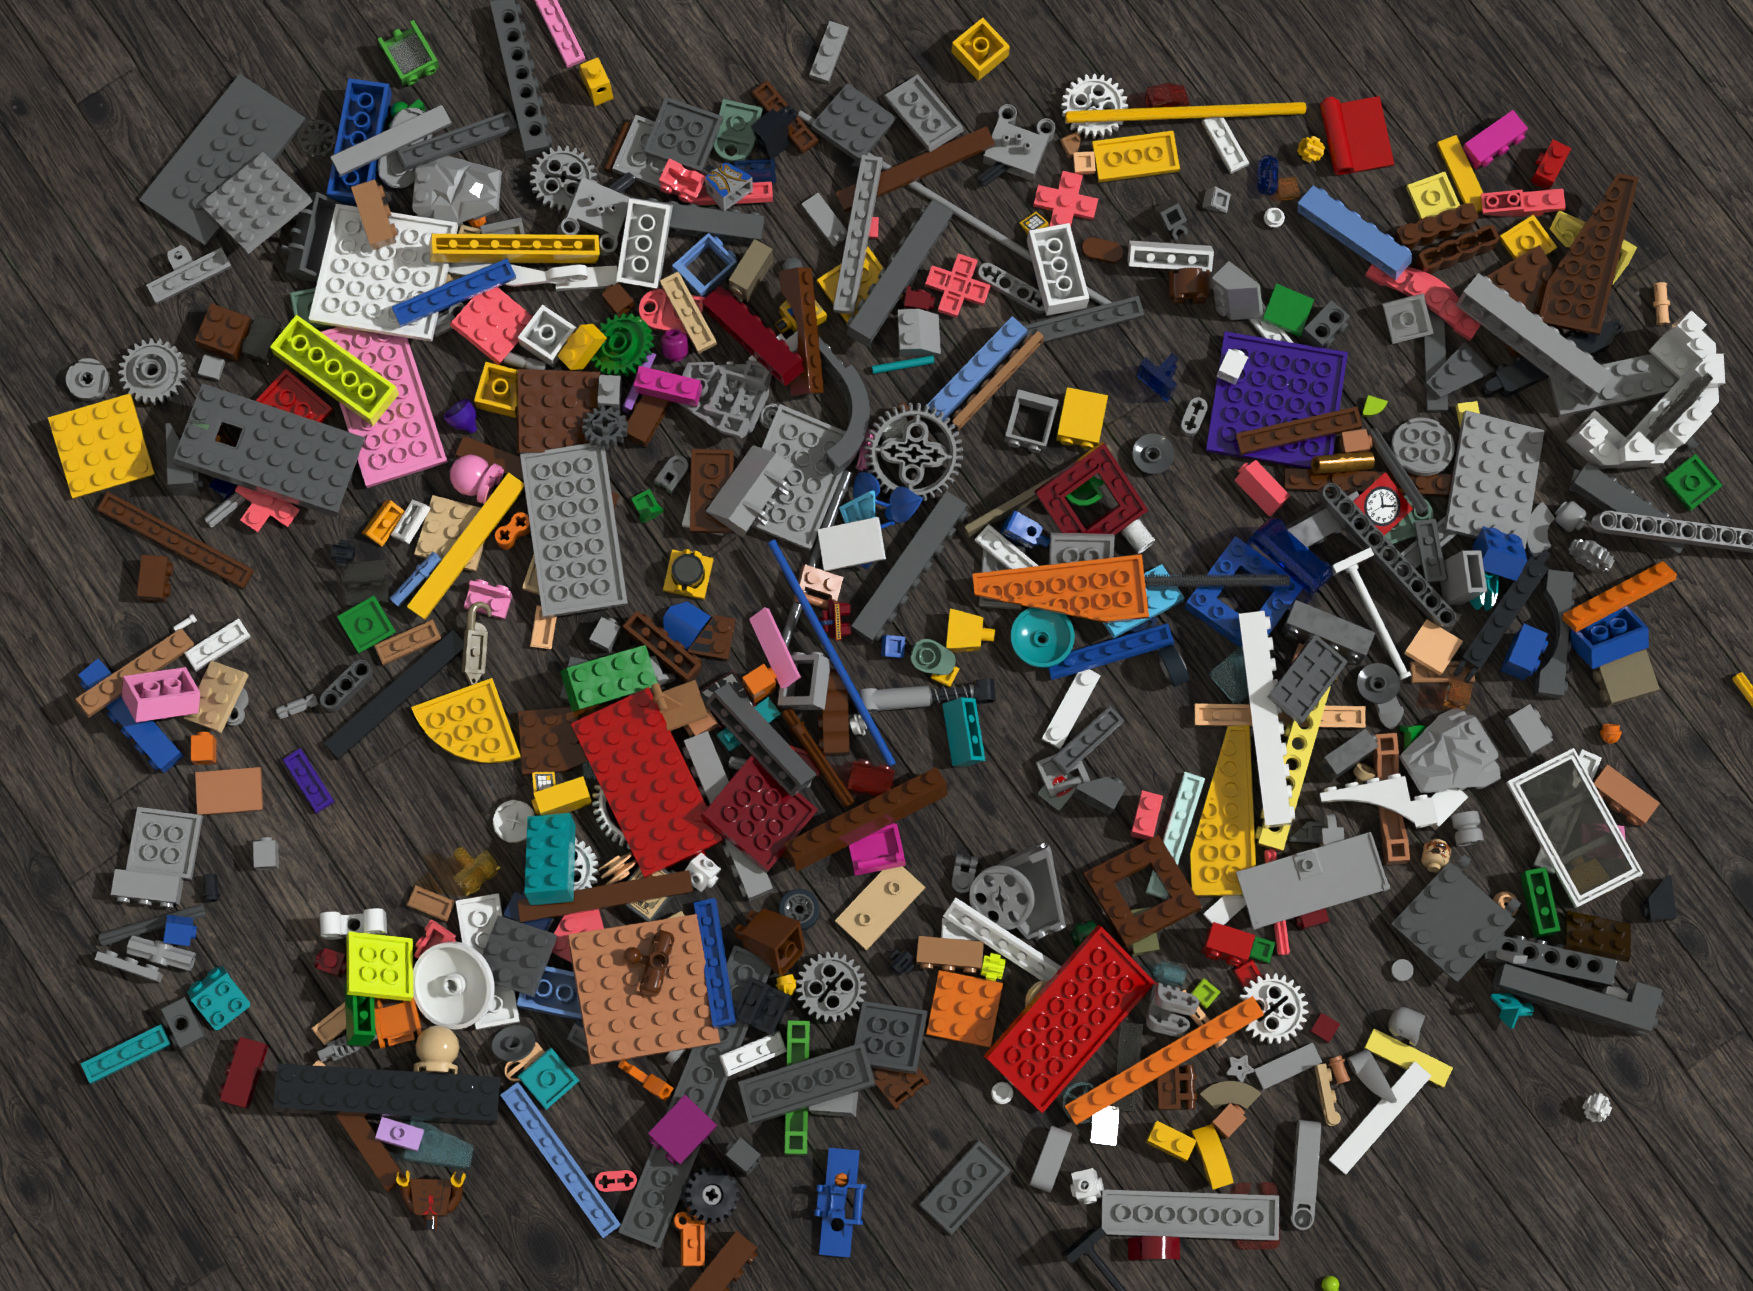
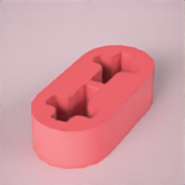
M629 1170L601 1172L595 1178V1185L601 1192L630 1191L636 1187L637 1177ZM629 1174V1177L634 1180L630 1182L629 1187H626L625 1183H618V1179H624L625 1175ZM603 1176H607L608 1180H615V1183L608 1184L607 1188H604L602 1184H599V1181L603 1180Z

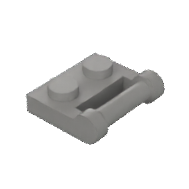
M1055 755L1035 763L1050 798L1056 797L1057 793L1078 784L1090 781L1082 761L1070 771L1078 770L1079 776L1054 786L1051 780L1063 776L1062 772L1050 761Z

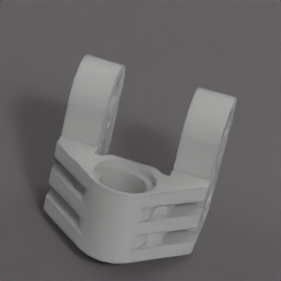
M1155 983L1147 1009L1146 1025L1154 1032L1181 1038L1187 1034L1190 1022L1185 1017L1171 1014V1011L1184 1015H1193L1198 1008L1199 1000L1192 994L1181 992L1178 987Z

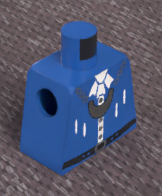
M1014 511L1006 518L1000 534L1009 542L1020 547H1026L1025 549L1030 550L1035 545L1046 549L1050 542L1049 537L1041 534L1043 529L1041 524L1017 511Z

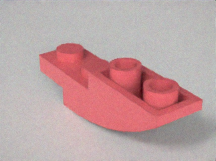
M1563 189L1481 193L1482 212L1484 215L1503 217L1543 216L1546 212L1565 211L1566 208Z

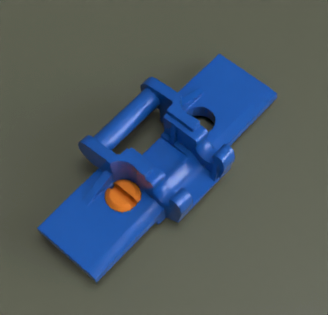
M829 1148L826 1184L817 1185L816 1188L818 1199L814 1216L822 1217L819 1255L850 1257L853 1224L863 1225L861 1216L863 1194L866 1185L857 1184L860 1150ZM847 1188H855L852 1219H845ZM835 1218H839L844 1222V1227L840 1231H834L831 1228V1222Z

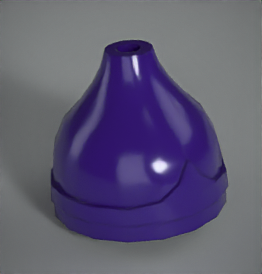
M469 399L459 401L444 415L447 424L457 430H464L470 434L477 430L476 411Z

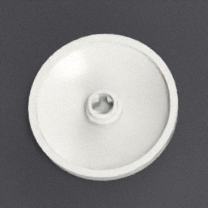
M449 941L432 946L419 957L413 969V996L419 1010L432 1023L449 1029H462L481 1020L490 1009L494 997V978L487 961L477 950L461 942Z

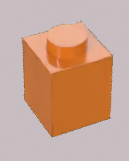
M198 732L197 735L191 736V761L194 765L216 764V738L210 735V732Z

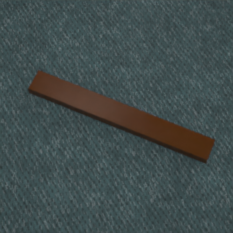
M985 126L944 144L932 152L928 151L881 172L876 198L994 147L995 142L988 127ZM856 184L836 192L844 212L852 209Z
M463 436L455 454L456 457L460 458L468 454L480 456L487 461L489 467L497 464L504 469L503 475H507L509 472L524 482L521 457ZM612 492L615 509L620 495Z
M108 491L97 507V511L242 589L246 587L255 572L248 566Z
M687 870L574 890L573 902L530 905L528 899L518 900L517 904L520 922L525 923L693 893L690 871Z

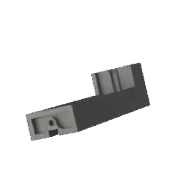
M1503 964L1496 969L1491 990L1499 993H1511L1515 998L1639 1036L1651 1032L1652 1029L1655 1030L1658 1023V1017H1656L1657 1009L1661 1008L1664 998L1661 996L1662 989L1636 982L1634 988H1626L1625 992L1629 993L1627 1001L1508 964Z

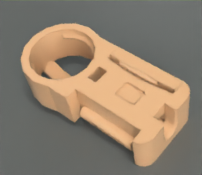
M535 1042V1047L528 1056L506 1064V1077L510 1081L520 1082L519 1078L513 1079L511 1076L522 1067L525 1070L545 1051ZM520 1063L508 1073V1069L512 1064Z

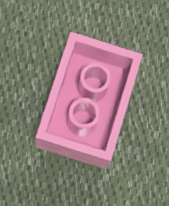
M183 667L123 676L121 697L135 722H145L198 713L200 691L187 668Z

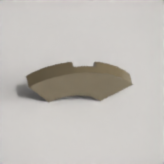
M1224 1081L1209 1086L1199 1095L1214 1110L1221 1105L1230 1103L1237 1104L1246 1110L1261 1093L1254 1087L1242 1082Z

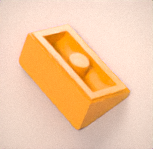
M386 500L362 531V534L382 547L405 511L393 501Z

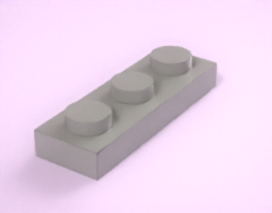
M829 21L809 78L829 84L849 27Z
M105 950V953L98 951L95 960L102 964L158 983L162 980L163 974L158 972L159 968L153 965L146 964L143 967L137 965L138 961L129 957H126L125 960L117 958V953Z

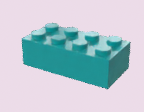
M570 813L527 817L525 895L530 905L573 902L576 825Z

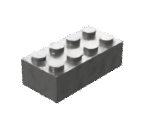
M1295 600L1281 630V633L1285 634L1286 638L1293 641L1298 639L1305 642L1304 645L1308 643L1313 635H1318L1345 658L1350 665H1360L1367 655L1375 635L1373 631L1298 600Z

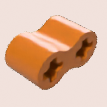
M522 512L516 513L508 525L501 526L496 530L495 539L501 549H511L519 537L530 533L528 515ZM518 522L525 523V526H524V527H522L521 525L518 526L517 523H518ZM503 535H504L505 537H508V536H509V540H507V541H506L505 539L502 540L501 537H502Z

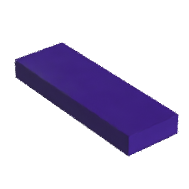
M301 748L282 759L316 814L335 803Z

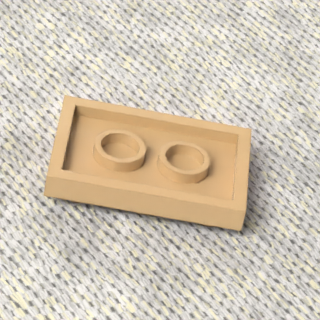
M211 661L198 687L200 691L198 713L185 715L184 719L222 733L249 675L243 671Z

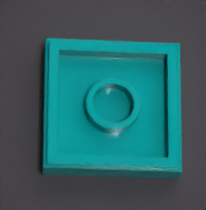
M551 1047L517 1076L546 1110L580 1081Z

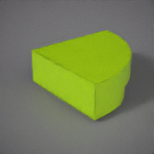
M1368 395L1362 417L1377 415L1384 410L1388 401Z

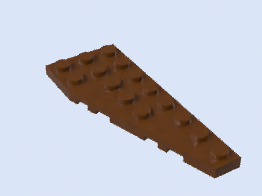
M1619 173L1616 175L1605 192L1604 197L1594 209L1593 214L1579 232L1554 274L1548 280L1539 314L1547 325L1600 336L1639 177Z
M614 703L599 704L572 712L571 707L518 711L523 776L532 775L534 772H567L579 765L589 763L571 723Z

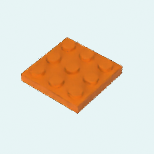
M939 970L926 1035L990 1048L1003 983Z

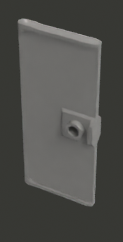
M1371 832L1236 872L1253 930L1374 893L1390 890V884L1385 876Z

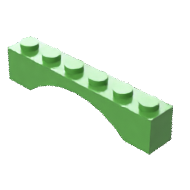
M788 1021L787 1066L809 1060L810 1021ZM808 1107L786 1114V1156H807Z

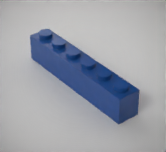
M98 658L79 674V677L82 679L80 684L88 691L112 675V673ZM122 697L106 706L110 711L107 714L115 724L119 721L123 726L121 729L122 733L128 739L133 737L137 742L134 745L142 755L146 753L151 758L148 762L156 771L160 768L165 773L184 757L153 720L135 722Z

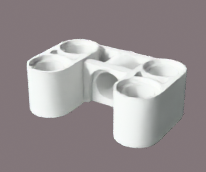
M374 908L364 910V914L341 915L339 912L320 913L321 937L327 940L347 938L349 931L387 935L386 912L383 909ZM353 921H360L359 929L351 931L350 924Z

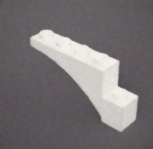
M1400 774L1387 776L1388 780L1379 781V778L1366 780L1367 784L1358 785V782L1345 784V788L1338 790L1336 786L1324 789L1323 793H1320L1322 803L1354 801L1373 804L1400 814L1413 822L1416 828L1437 824L1432 797L1428 798L1427 795H1420L1414 797L1415 801H1410L1406 777H1401Z

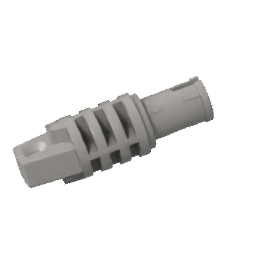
M377 1034L372 1041L378 1039ZM345 1035L327 1043V1047L318 1051L317 1054L321 1062L330 1059L334 1062L359 1051L361 1048L360 1046L347 1045V1036Z

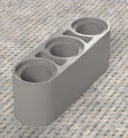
M1051 1125L1030 1181V1186L1048 1193L1051 1192L1072 1133Z

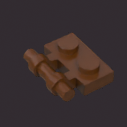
M1178 1065L1157 1078L1158 1110L1181 1109L1180 1101H1186L1187 1109H1195L1197 1093L1194 1090L1196 1074L1194 1073L1193 1065H1185V1073H1179ZM1180 1081H1185L1186 1093H1180Z

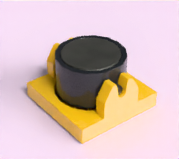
M685 549L683 552L672 550L663 591L705 600L714 558L702 556V553L698 551L691 552L689 549Z

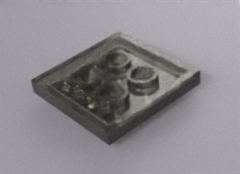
M1708 372L1702 378L1698 375L1689 384L1690 386L1687 389L1684 388L1673 402L1671 401L1665 406L1663 411L1656 417V420L1648 427L1651 431L1646 438L1651 443L1694 404L1713 377Z

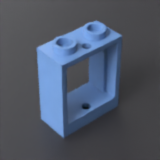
M709 233L672 265L673 273L679 272L685 285L696 296L706 297L737 267L736 255L730 250L727 252L722 247L723 243L716 236L712 237ZM710 247L728 266L704 286L686 267Z

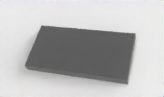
M978 1140L925 1197L919 1206L952 1235L1011 1169Z

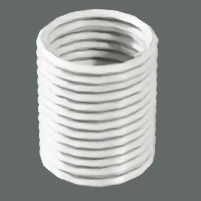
M906 417L894 421L884 430L881 435L884 441L888 438H902L904 426L908 422Z
M1140 519L1133 521L1121 533L1138 554L1145 551L1155 542V539L1149 534L1150 532L1144 527L1145 525L1142 524Z

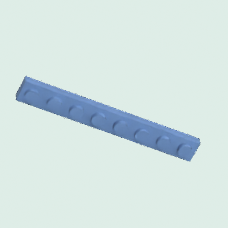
M519 1082L503 1092L500 1096L604 1239L620 1227L621 1224Z

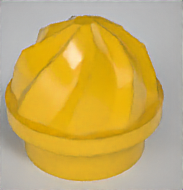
M793 974L776 978V988L779 991L789 995L796 991L797 980H794Z

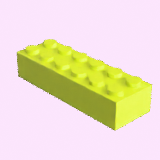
M298 315L291 320L270 346L275 356L372 426L376 424L399 395L395 385Z

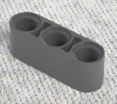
M365 660L355 661L322 693L320 702L327 712L335 713L339 711L371 680L373 671L368 662ZM366 667V674L362 676L357 675L359 668ZM345 682H350L352 686L349 690L344 691L341 689ZM335 697L336 702L334 705H326L328 698Z

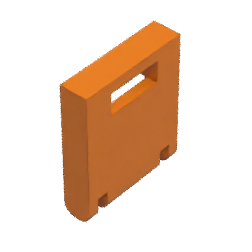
M414 996L411 1001H403L404 1003L383 1008L381 1001L384 998H374L375 1028L381 1049L385 1048V1039L388 1040L390 1047L415 1040V1031H417L418 1036L422 1033Z

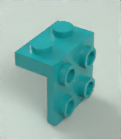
M223 965L219 968H213L206 978L194 982L187 991L191 1001L215 1030H220L250 1007L249 1000L231 979Z

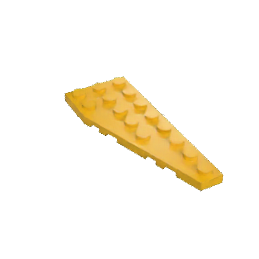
M1249 725L1228 726L1190 852L1191 888L1196 897L1243 896L1236 872L1256 866Z

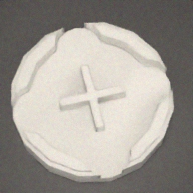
M510 800L504 802L496 809L494 814L493 826L496 834L508 843L525 841L527 839V817L535 816L534 811L527 803L522 801Z

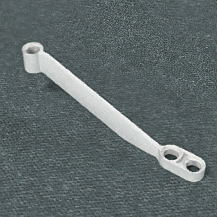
M450 262L448 273L466 276L495 263ZM511 265L516 279L503 285L516 287L542 283L560 284L583 281L588 278L587 266L571 265L551 268L548 271H540Z

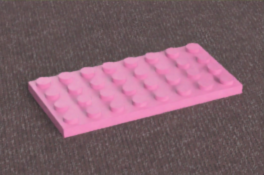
M342 327L322 331L321 333L395 385L399 392L397 398L374 426L340 403L348 431L365 437L364 446L361 448L358 456V463L366 487L369 488L448 463L408 338Z

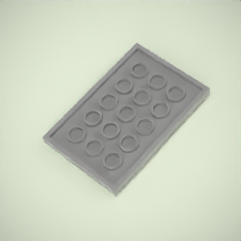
M779 405L762 448L777 453L793 464L790 472L784 479L791 489L786 496L778 492L773 494L771 498L777 504L775 507H772L767 503L763 511L770 518L765 526L754 521L751 527L808 551L811 550L818 534L817 529H820L843 473L842 471L834 477L822 460L825 452L836 445L846 431L784 405Z
M1467 410L1464 411L1443 531L1476 539L1483 526L1496 528L1503 533L1515 534L1522 538L1524 549H1526L1544 430Z

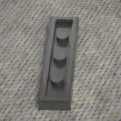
M1110 705L1050 761L1065 776L1125 720Z

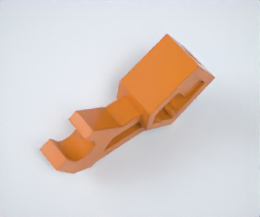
M621 1060L618 1065L624 1072L643 1083V1088L665 1102L674 1089L655 1075L650 1074L648 1076L625 1060Z

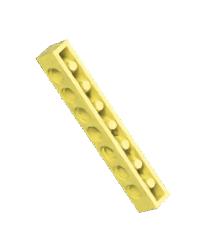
M1330 687L1306 718L1309 724L1307 729H1301L1294 719H1292L1291 724H1287L1284 736L1287 737V755L1283 756L1284 764H1286L1288 759L1294 760L1297 764L1296 770H1289L1290 777H1286V780L1291 784L1293 797L1288 798L1289 807L1294 806V812ZM1293 739H1299L1302 742V749L1296 750L1293 748ZM1262 809L1260 818H1263V823L1261 827H1257L1255 832V839H1258L1256 845L1282 852L1291 825L1280 826L1277 832H1272L1269 828L1265 827L1264 811Z

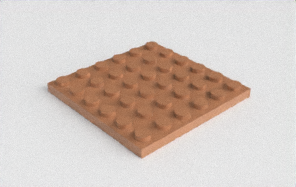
M697 914L568 934L590 1065L720 1043L718 1028H714L712 1024L704 973L706 962ZM664 930L672 933L675 940L661 991L658 996L652 997L641 993L639 990L645 965L639 962L636 964L627 963L624 959V952L629 947H636L641 954L648 956L653 936L657 931ZM656 935L654 943H658L660 935ZM653 959L655 966H663L660 959ZM649 976L644 977L642 984H647Z

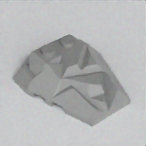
M445 156L417 166L412 204L413 211L418 217L457 222L458 227L462 226L463 222L469 219L477 220L499 211L502 172L498 169L451 156Z
M727 361L726 365H715L714 362H690L687 364L682 376L701 381L702 391L697 407L678 404L719 432L743 438L747 435V432L753 431L769 396L768 386L771 382L772 374L761 363L756 361H746V364H734V361Z
M1457 707L1440 714L1399 756L1420 793L1444 792L1447 789L1453 788L1464 790L1467 787L1483 789L1501 779L1500 767L1495 761L1498 758V752L1477 718L1473 715H1467L1465 711Z

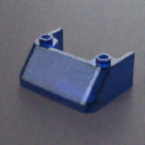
M1270 518L1250 536L1247 545L1251 548L1256 545L1309 594L1303 602L1308 605L1329 583L1333 576L1332 566L1326 561L1322 562L1285 528V524L1280 519Z

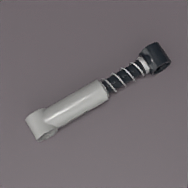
M991 678L974 680L973 684L968 686L954 687L952 685L951 688L942 686L941 689H935L934 687L930 689L929 685L880 690L875 688L857 690L869 714L881 710L927 707L932 702H949L961 697L975 698L977 704H987L996 701L994 679Z

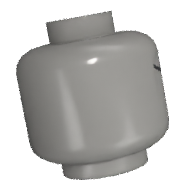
M1565 501L1554 513L1557 515L1555 521L1568 532H1572L1574 529L1579 531L1587 522L1584 520L1586 511L1574 501L1568 503Z

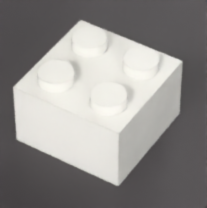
M542 305L520 333L518 340L520 346L554 368L560 360L557 355L566 345L567 338L572 333H575L577 328Z

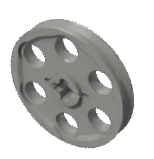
M1003 865L992 866L983 870L973 881L969 894L971 907L1005 930L1014 929L1023 924L1030 916L1035 901L1033 888L1028 879L1018 870ZM985 875L992 876L995 883L993 885L987 884L984 879ZM1006 875H1011L1015 878L1014 885H1010L1005 881ZM983 893L986 896V902H979L976 894ZM1018 893L1026 894L1028 902H1020L1017 897ZM1000 894H1002V897L1006 898L1004 902H1002L1001 898H998ZM989 911L997 912L999 919L992 920L989 917ZM1016 911L1019 914V920L1011 919L1009 912Z

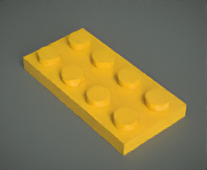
M1173 131L1092 141L1098 183L1180 171Z

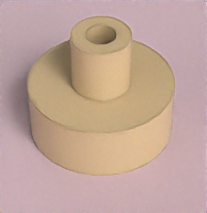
M1358 763L1353 770L1354 775L1357 777L1355 782H1358V785H1362L1366 780L1373 779L1376 776L1375 770L1364 763Z

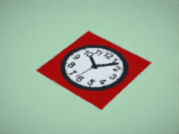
M1386 472L1353 501L1383 535H1386L1413 510L1412 506Z

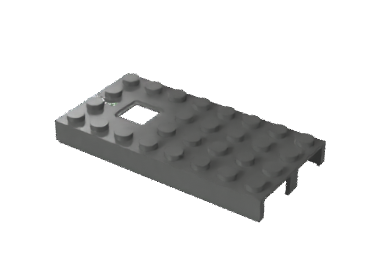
M202 383L173 457V464L337 518L347 486L352 479L359 453L364 446L365 437ZM222 422L242 428L236 447L215 441Z

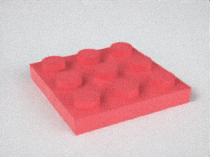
M496 287L473 297L450 323V326L499 365L518 344V336L533 316Z

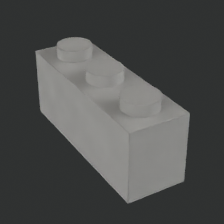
M115 869L111 895L117 898V902L130 903V900H136L140 905L151 906L153 902L160 903V907L173 908V905L180 906L184 880L179 876Z

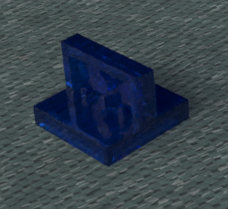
M1171 353L1159 368L1145 357L1140 362L1136 374L1139 379L1167 402L1173 397L1177 387V383L1172 378L1178 367L1176 366L1178 357Z

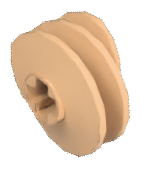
M631 852L622 856H616L598 869L600 871L609 868L601 876L602 879L614 875L605 885L620 881L630 874L629 870L637 863L636 860L625 863L632 856Z

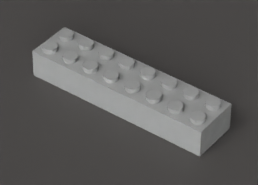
M1478 273L1456 303V306L1588 406L1613 376L1607 366L1597 363L1593 360L1591 354L1581 351L1572 340L1561 336L1555 327L1548 326L1539 315L1532 314L1523 303L1512 299L1506 290L1492 284L1491 279L1487 276H1482Z

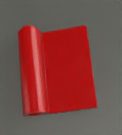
M1380 96L1340 103V100L1335 99V97L1323 99L1320 109L1335 175H1346L1394 166Z

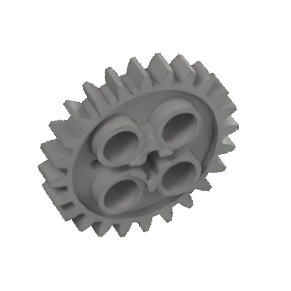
M558 146L556 152L550 148L549 155L543 151V159L536 158V162L539 165H532V169L536 172H530V177L534 178L530 181V185L536 186L532 189V193H539L536 196V200L544 199L542 206L549 203L551 211L556 206L558 207V213H560L562 208H565L567 212L573 194H569L567 189L569 187L576 188L577 180H580L582 177L597 183L595 180H592L597 178V173H592L595 169L594 165L588 166L590 158L583 159L584 152L577 155V148L569 152V146H566L565 151H562L561 147ZM556 164L560 169L554 172L549 169V166ZM572 167H577L581 172L579 174H572L569 170ZM562 176L566 177L565 182H561ZM549 184H554L557 186V189L549 191L546 187Z
M827 952L826 958H822L818 954V961L810 958L811 966L803 965L806 973L799 972L803 980L796 981L798 985L802 986L796 989V993L803 994L798 998V1001H805L802 1009L809 1007V1016L814 1012L817 1013L816 1020L824 1016L825 1023H827L829 1017H832L833 1022L836 1023L838 1016H840L842 1021H845L844 1014L846 1013L852 1017L851 1009L853 1008L858 1011L859 1007L856 1003L864 1002L859 996L866 994V991L861 989V987L866 986V982L860 981L864 977V973H857L860 966L853 968L854 959L846 962V955L839 959L838 952L834 954V957H830L829 952ZM832 967L835 969L836 974L833 977H826L823 973L824 969ZM844 972V976L835 985L836 991L831 990L825 999L819 1003L818 1000L827 991L826 984H833L837 976ZM847 980L852 983L853 987L850 991H844L841 989L840 984ZM819 984L822 987V991L819 994L811 993V985ZM829 998H837L839 1005L836 1008H830L826 1003Z

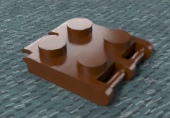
M919 1067L917 1068L916 1075L872 1068L876 1086L896 1110L900 1108L899 1105L908 1097L912 1098L915 1095L914 1093L923 1085L930 1083ZM922 1079V1081L918 1085H916L913 1089H910V1087H912L916 1082ZM905 1091L907 1092V1093H906L903 1097H901L898 1101H895V1099H897V1098H898L900 1095H902Z

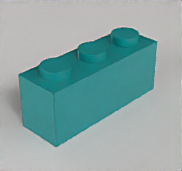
M961 697L943 703L952 766L968 767L986 761L975 698Z

